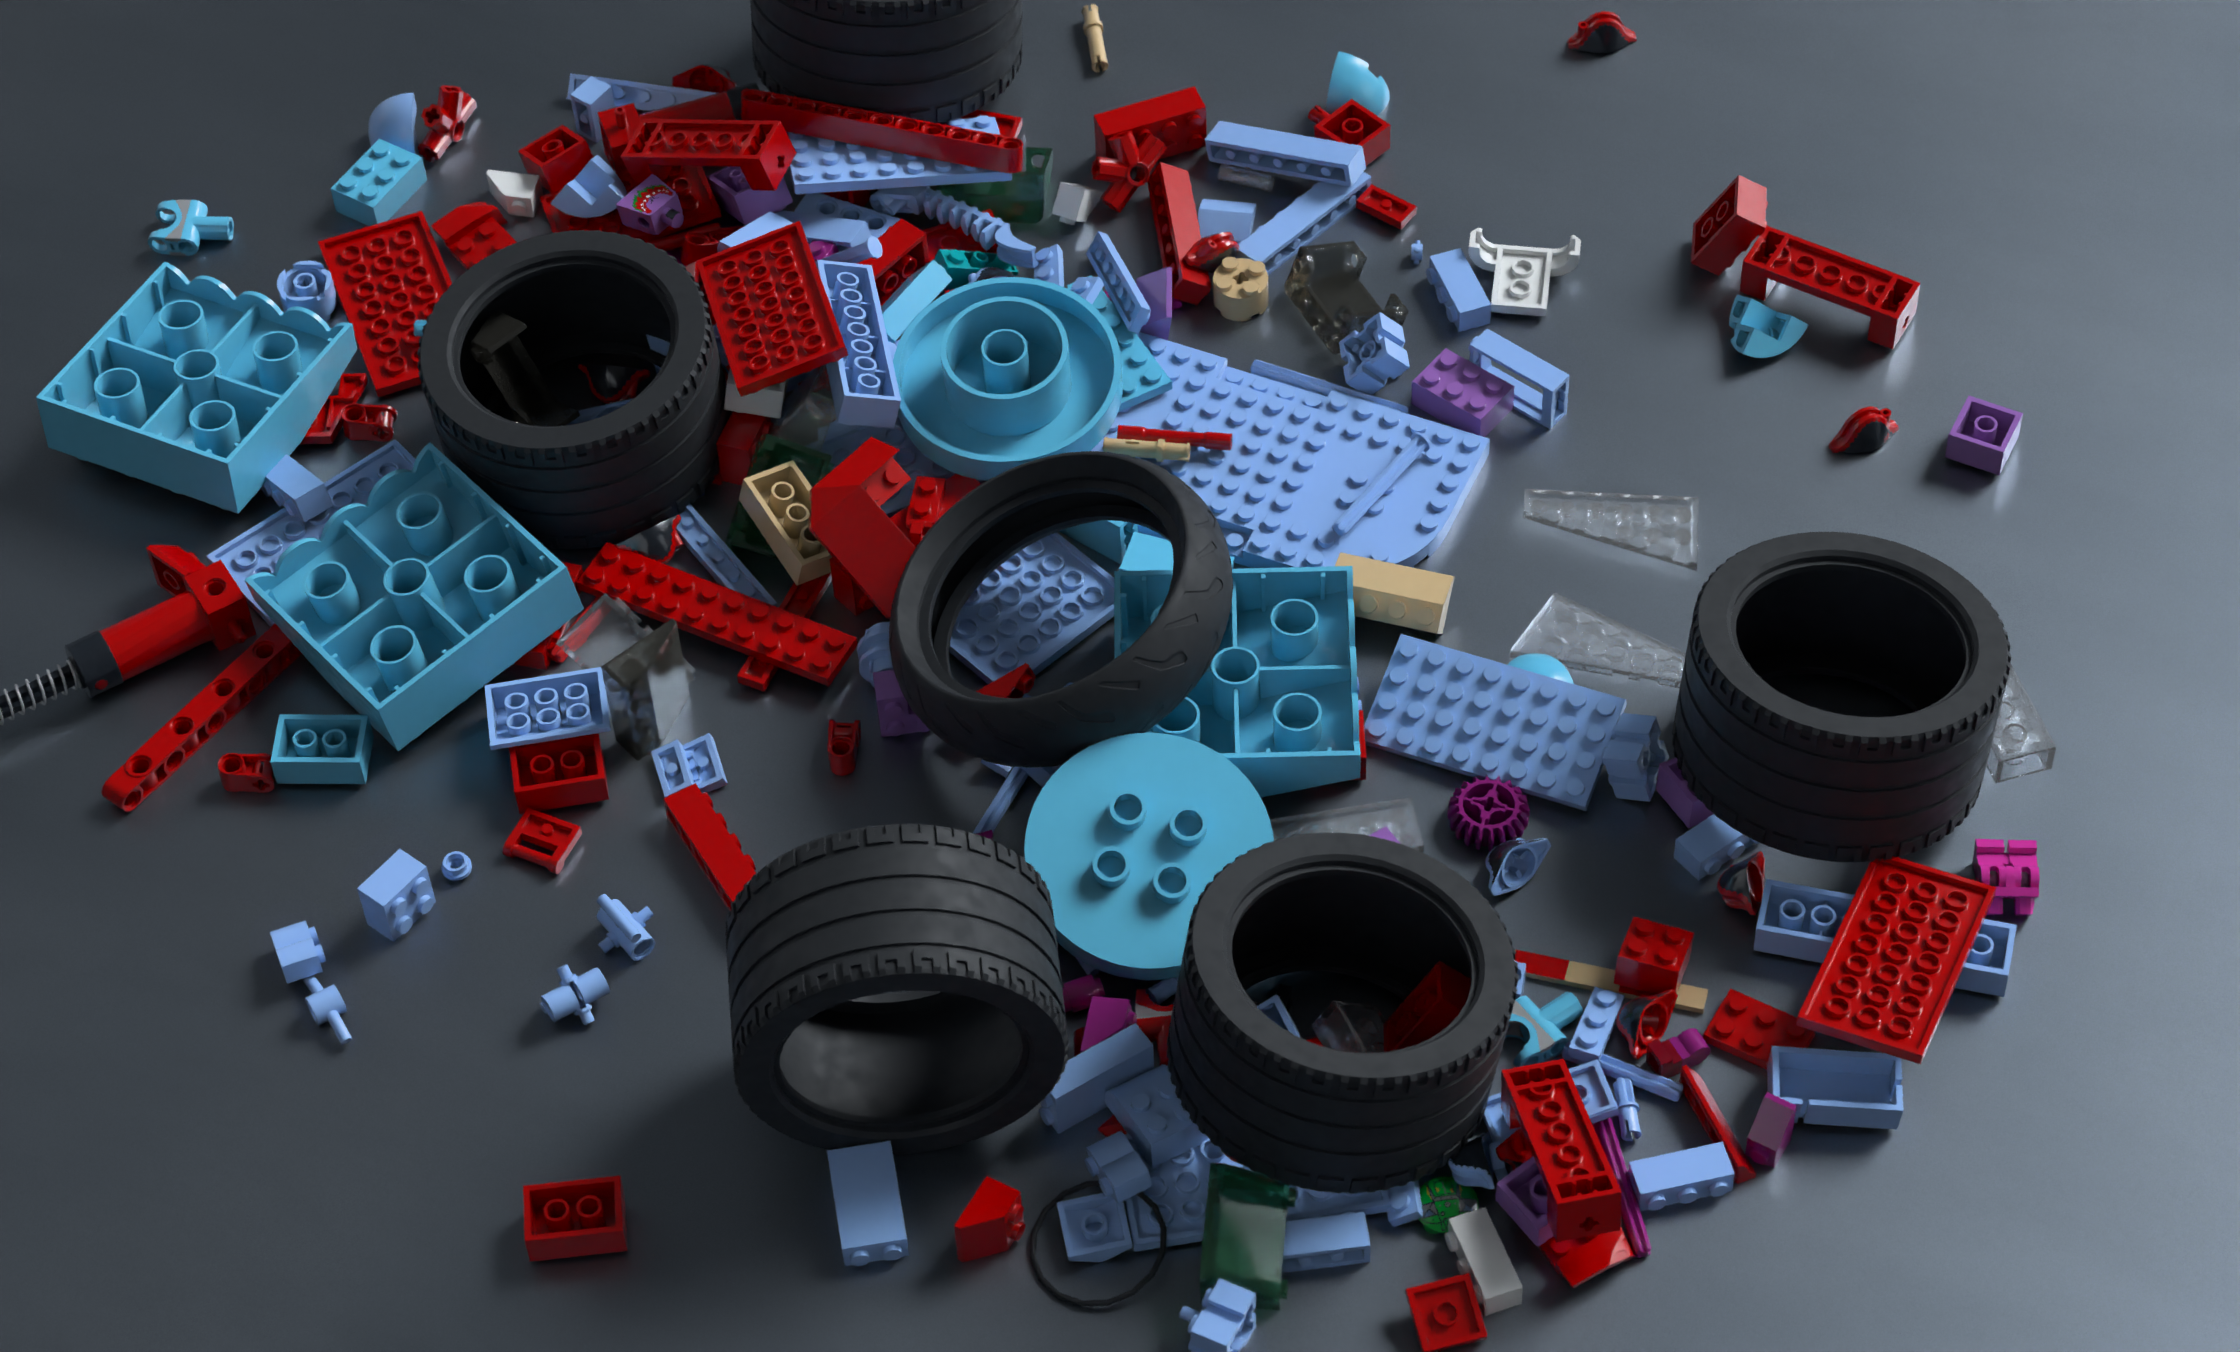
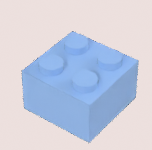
M401 849L397 850L357 888L367 924L393 942L402 934L407 933L412 924L423 914L428 913L436 903L427 866Z

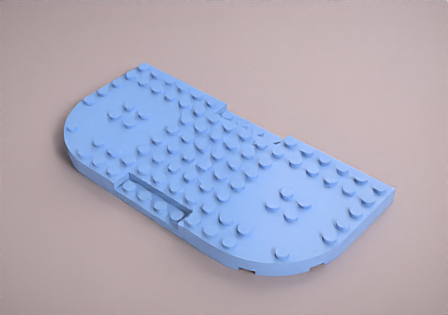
M1139 332L1136 333L1172 380L1173 389L1118 412L1107 434L1091 450L1103 452L1104 438L1117 439L1118 425L1186 432L1233 434L1231 451L1190 446L1189 462L1166 459L1163 462H1157L1153 458H1135L1151 462L1166 469L1170 474L1184 481L1202 498L1218 521L1227 543L1229 555L1235 557L1234 563L1249 568L1335 566L1341 552L1414 568V565L1426 556L1429 558L1447 536L1489 455L1490 439L1332 390L1328 397L1229 367L1227 366V358ZM1414 432L1424 434L1429 439L1431 448L1419 454L1344 536H1339L1337 532L1333 531L1332 525L1409 444L1411 435ZM1138 525V532L1167 540L1159 533Z

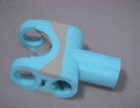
M198 200L163 201L157 206L156 217L161 222L170 224V226L151 232L148 238V245L153 251L161 254L176 256L194 255L198 251L200 240H232L234 234L232 217L207 216V206ZM162 210H169L173 215L164 214ZM154 240H161L165 244H158Z
M1565 992L1540 1009L1526 995L1515 1000L1505 1038L1516 1037L1526 1043L1524 1049L1514 1059L1513 1064L1515 1067L1548 1062L1563 1051L1568 1038L1560 1029L1583 1015V1008L1574 994Z

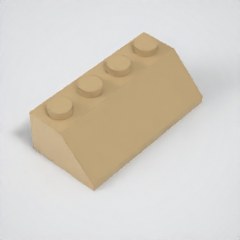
M1340 552L1335 566H1352L1353 601L1354 615L1356 617L1443 634L1455 576Z

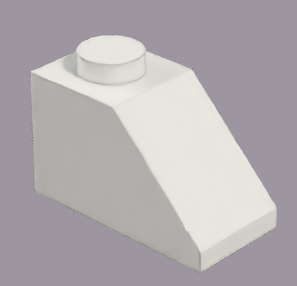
M487 170L486 174L490 193L509 215L534 218L541 202L539 197L543 196L540 176Z
M1060 182L1052 214L1060 216L1059 221L1070 225H1075L1076 221L1085 222L1099 202L1103 192L1081 184Z

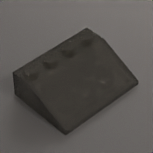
M673 618L601 666L615 739L637 761L646 755L652 754L651 751L662 745L689 698L678 628Z

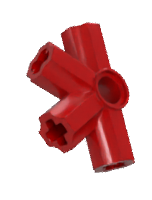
M446 85L439 87L437 105L431 104L428 108L423 109L421 118L424 120V125L430 131L417 148L419 154L426 161L434 163L436 160H439L452 141L458 142L462 138L465 122L477 107L476 101L468 93L461 90L460 87Z
M1128 130L1113 135L1108 140L1115 158L1096 156L1092 163L1091 172L1093 179L1111 182L1100 199L1109 208L1118 213L1122 211L1138 187L1148 181L1150 171L1167 149L1161 140L1150 133L1146 134L1138 146L1132 131ZM1133 167H1136L1137 175L1134 179H1131L1130 171Z

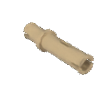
M1090 4L1091 11H1089L1088 5H1085L1082 8L1084 18L1083 29L1089 45L1091 67L1094 72H1100L1099 65H1101L1103 72L1108 69V62L1102 36L1104 31L1102 22L1099 19V10L1095 4Z
M1105 437L1103 441V452L1129 455L1131 457L1153 458L1157 462H1163L1164 459L1189 462L1190 443L1165 442V439H1158V442L1108 437Z

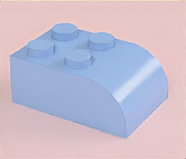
M1164 1064L1105 1092V1104L1126 1133L1130 1134L1132 1141L1141 1150L1142 1155L1152 1167L1189 1151L1191 1147L1195 1148L1208 1139L1205 1134L1200 1132L1197 1124L1191 1121L1188 1111L1184 1110L1181 1106L1182 1100L1177 1098L1175 1093L1176 1086L1171 1083V1073L1168 1071V1066Z

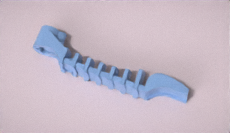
M929 186L879 189L870 196V203L877 212L891 216L896 213H914L919 215L925 210L928 218L932 219L937 215L939 222L943 225L949 220L953 229L956 230L961 226L964 234L969 235L971 233L973 239L976 242L980 241L982 248L986 251L997 243L999 245L997 247V256L1003 262L1032 269L1038 265L1035 259L1036 247L1015 238L1010 231V224L1002 222V219L999 217H991L988 212L982 213L978 211L975 206L971 208L964 201L958 202L951 195L947 197L940 190L934 191Z

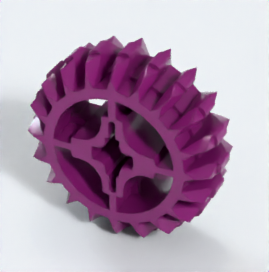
M1487 774L1484 780H1479L1474 776L1472 784L1463 781L1461 788H1455L1453 797H1450L1448 802L1447 818L1451 831L1455 832L1457 840L1464 839L1466 847L1474 843L1477 850L1482 846H1486L1490 852L1493 846H1498L1510 840H1516V838H1522L1524 830L1528 827V817L1530 816L1526 795H1521L1520 786L1512 788L1511 780L1502 783L1499 776L1495 780H1490Z

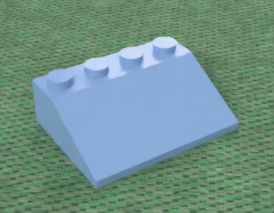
M603 667L485 685L491 750L611 731L610 707Z

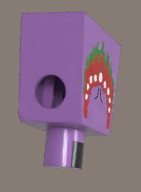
M651 174L616 203L623 225L652 235L660 234L668 226L679 228L684 222L683 210L678 195L654 174Z

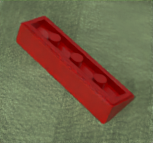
M1687 1065L1682 1066L1679 1083L1683 1084V1093L1712 1144L1723 1142L1735 1173L1734 1183L1737 1185L1757 1176L1755 1170L1702 1077Z

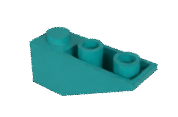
M939 249L934 258L952 278V281L941 291L943 293L947 290H953L969 284L968 276L971 273L977 274L983 268H1002L1011 272L1014 276H1017L1019 273L1015 265L1003 262L998 258L997 253Z

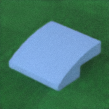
M710 733L684 745L677 739L651 751L665 797L695 783L702 793L728 784L715 741Z

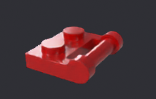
M527 808L504 843L502 853L510 858L517 856L547 867L549 872L559 874L563 869L566 858L582 835L581 826ZM524 840L555 852L552 856L524 847L520 843Z

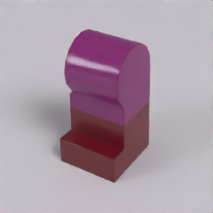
M1690 1028L1680 1033L1677 1037L1674 1036L1663 1042L1657 1039L1648 1043L1646 1062L1653 1073L1669 1079L1679 1074L1682 1066L1687 1065L1691 1068L1703 1062L1709 1056L1711 1050L1699 1031L1695 1028Z

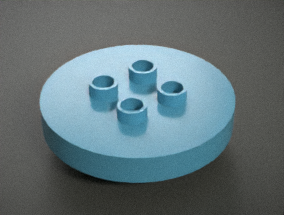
M1025 277L991 278L951 290L926 306L912 320L904 331L893 358V366L901 398L898 417L909 439L926 457L951 472L977 480L988 481L1011 468L1046 456L1068 452L1091 451L1103 439L1114 423L1122 400L1121 354L1118 341L1107 320L1090 302L1065 287L1039 279Z
M1132 733L1109 738L1085 748L1066 761L1050 777L1040 791L1028 819L1025 833L1024 859L1034 867V870L1041 875V880L1045 881L1053 906L1056 940L1063 948L1085 964L1115 976L1137 980H1164L1179 977L1190 917L1192 916L1194 906L1198 903L1199 895L1201 892H1204L1208 882H1212L1214 875L1219 871H1223V867L1228 863H1233L1236 857L1246 854L1248 850L1258 848L1262 844L1273 842L1274 837L1268 813L1258 792L1249 779L1227 758L1199 742L1184 737L1164 733Z

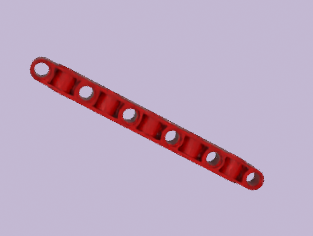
M274 623L105 781L101 791L102 796L125 812L134 810L302 653Z

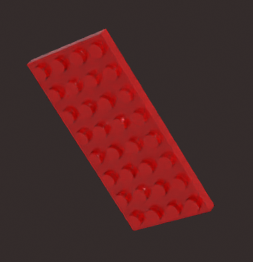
M415 212L318 241L320 252L327 269L332 275L334 287L348 323L353 324L355 340L377 396L381 397L420 385L421 381L417 362L419 361L418 349L420 348L419 340L421 337L414 335L415 320H426L428 315L432 313L435 303L440 300L441 295L452 284L423 212Z
M800 221L696 261L736 387L741 397L754 394L761 389L776 383H782L789 378L802 373H808L817 367L830 362H836L848 356L845 343Z
M1895 856L1887 860L1875 859V861H1871L1797 1016L1796 1025L1921 1065L1993 902L1997 887Z

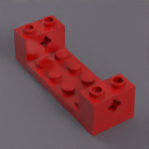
M642 119L623 151L621 158L636 186L641 184L651 174H654L664 182L673 165L737 166L741 168L752 190L776 191L797 152L781 121Z
M1766 226L1763 234L1758 237L1743 260L1739 292L1765 301L1777 282L1869 316L1870 324L1867 340L1893 350L1916 314L1921 283Z
M1559 1059L1501 1070V1109L1509 1129L1522 1128L1547 1188V1221L1556 1242L1620 1230L1622 1191L1565 1060Z

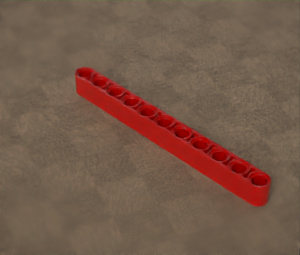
M747 90L741 95L742 120L781 121L786 132L1003 173H1017L1023 168V142L1017 138L762 90Z

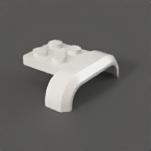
M1478 227L1470 232L1469 256L1478 267L1495 272L1491 312L1546 317L1550 276L1568 274L1579 263L1581 240L1575 235L1570 236V242L1565 247L1549 249L1493 244L1483 237L1482 228Z

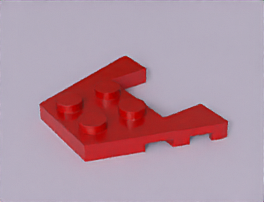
M366 373L341 375L338 395H332L327 398L300 444L333 443L343 426L341 418L342 408L348 404L357 403L368 384Z

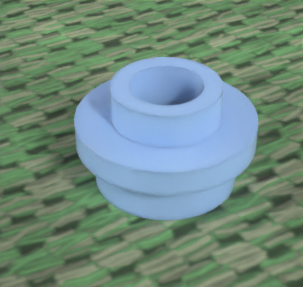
M459 851L447 854L441 864L442 874L445 878L453 881L466 878L472 870L470 858Z

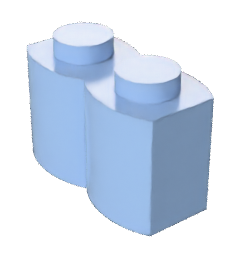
M306 920L270 932L287 984L323 972L321 963L326 962L324 952L315 927L308 928Z
M1121 1131L1086 1147L1088 1158L1085 1159L1086 1167L1092 1176L1097 1175L1099 1177L1100 1187L1106 1197L1112 1196L1119 1203L1152 1187L1146 1165Z

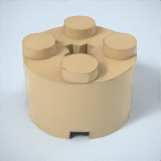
M1235 257L1223 259L1222 264L1215 270L1213 275V302L1215 308L1217 307L1221 311L1223 317L1232 321L1251 320V316L1257 313L1260 316L1265 312L1269 303L1268 273L1263 262L1245 258L1236 259Z

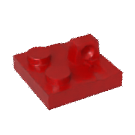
M1470 1273L1405 1289L1404 1292L1422 1352H1437L1487 1339V1331Z

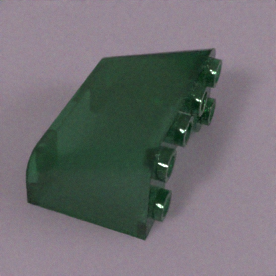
M1026 147V171L1012 173V181L936 185V191L940 190L947 197L951 195L958 202L964 201L971 208L975 206L980 212L991 209L995 218H1001L1002 222L1037 223L1044 215L1053 167V148ZM1033 156H1044L1041 167L1033 164Z

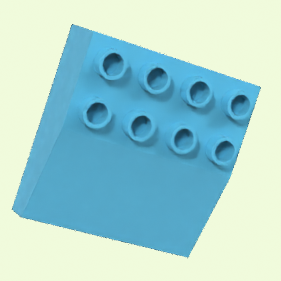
M164 262L36 396L47 445L51 449L72 455L80 460L92 462L123 473L126 476L152 483L175 493L183 494L215 505L223 510L239 514L266 482L265 476L286 454L290 456L302 442L357 350L353 324L341 322L330 328L319 315L309 309L297 306L289 308L284 313L270 298L261 293L245 291L236 297L225 284L213 277L201 275L189 281L179 269Z
M428 443L421 450L412 470L399 469L382 477L371 490L366 504H349L335 512L325 524L319 539L304 538L289 546L278 559L273 573L261 572L245 579L255 602L325 680L360 715L369 716L370 724L397 751L419 737L429 727L459 704L466 701L476 691L506 668L513 665L523 655L553 632L559 630L566 622L584 609L567 567L431 443Z
M1352 566L1232 569L1233 592L1231 610L1221 644L1212 662L1187 697L1170 714L1144 733H1164L1180 736L1215 750L1233 763L1249 779L1260 798L1360 778L1361 753L1359 743ZM1173 570L1114 571V659L1139 639L1157 617L1168 594Z

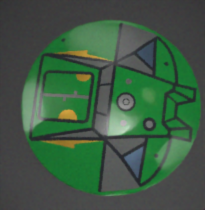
M1453 1177L1434 1178L1419 1188L1423 1218H1420L1419 1221L1428 1233L1449 1232L1448 1222L1450 1218L1479 1209V1200L1473 1188L1456 1183Z

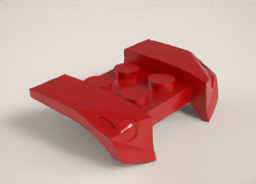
M485 202L459 206L431 225L432 229L444 240L451 254L466 270L496 251L517 243L501 226L507 224L508 221L503 217L500 210L494 205H487Z
M1622 1228L1618 1231L1556 1242L1553 1235L1539 1246V1249L1556 1273H1562L1572 1289L1607 1269L1635 1257Z

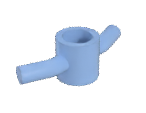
M314 975L303 978V982L312 993V995L305 998V1002L316 1024L319 1026L329 1021L341 1045L349 1043L352 1037L340 1015L347 1012V1009L336 986L333 984L323 989Z

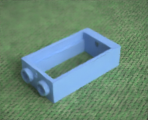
M1488 328L1480 336L1472 339L1469 345V361L1514 385L1513 409L1548 429H1551L1567 413L1569 374ZM1491 360L1542 388L1543 394L1492 366Z

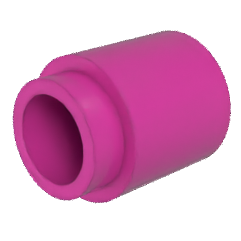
M1092 974L1064 983L1062 987L1065 1013L1070 1011L1076 1013L1090 1008L1092 996H1105L1100 978L1094 979Z

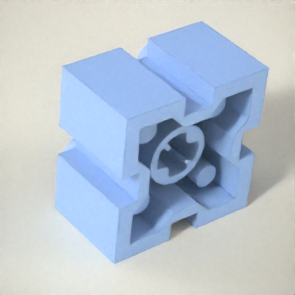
M1381 312L1363 324L1364 330L1360 333L1354 330L1339 342L1341 358L1348 362V364L1343 366L1346 384L1357 391L1370 395L1382 389L1386 385L1388 377L1394 380L1410 368L1407 351L1403 349L1405 338L1402 326Z
M1622 713L1617 725L1612 728V740L1603 749L1602 763L1609 774V784L1612 785L1616 798L1651 801L1656 789L1659 764L1667 761L1669 758L1664 741L1659 740L1661 730L1656 716Z
M1220 1278L1214 1289L1209 1288L1203 1298L1202 1307H1205V1310L1199 1312L1187 1306L1182 1307L1179 1317L1190 1322L1187 1332L1191 1337L1188 1350H1191V1352H1240L1243 1347L1245 1348L1256 1328V1313L1253 1312L1256 1307L1255 1293Z

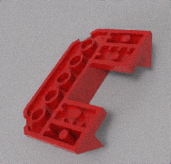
M870 437L809 490V501L811 502L809 530L887 619H890L897 585L915 547L880 506L908 483L911 478L893 458L900 450Z

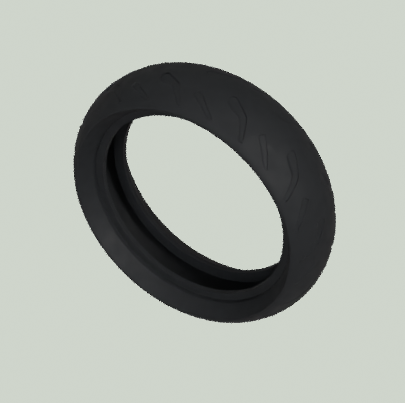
M1080 451L1046 456L1011 468L989 479L956 502L929 529L908 560L896 588L889 623V649L899 687L912 711L930 731L944 742L969 756L1005 766L1026 768L1063 765L1080 751L1100 741L1120 735L1144 733L1170 714L1194 689L1208 669L1221 644L1231 610L1233 592L1232 565L1227 543L1217 519L1202 498L1180 478L1151 462L1111 452ZM1101 520L1124 521L1147 527L1159 533L1172 544L1174 561L1172 580L1164 604L1157 617L1141 637L1125 652L1095 673L1056 691L1029 698H1000L984 695L968 689L952 678L949 665V647L954 624L961 608L976 588L996 568L1030 544L1061 530Z

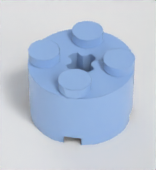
M316 261L297 262L292 264L293 268L289 271L283 270L277 279V289L284 313L291 307H303L313 311L327 322L331 317L330 314L337 306V295L330 271H327L323 264Z

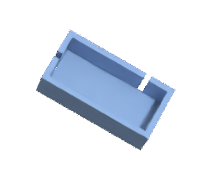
M1772 1046L1767 1063V1091L1796 1105L1794 1123H1797L1798 1118H1803V1123L1897 1130L1903 1113L1901 1058L1885 1053Z

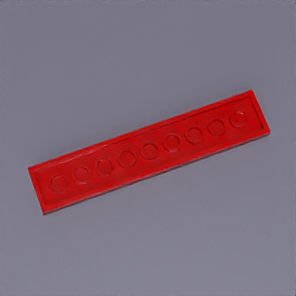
M608 542L605 543L576 582L578 590L826 686H830L858 645L857 637L635 552L614 547V544Z

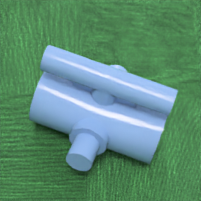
M606 894L599 896L597 903L600 909L597 913V920L608 931L606 933L607 937L598 944L601 950L606 954L613 947L618 948L621 946L635 961L647 957L655 947V940L644 929L646 926L645 922L654 916L652 911L646 906L638 913L634 911L631 914L618 899L611 900Z
M567 964L557 968L556 971L561 979L559 981L560 986L541 996L542 1002L540 1006L543 1012L548 1014L553 1022L573 1012L575 1016L579 1015L583 1025L593 1022L595 1019L590 1011L592 1008L590 1003L610 993L605 977L597 967L578 977L576 974L571 973Z

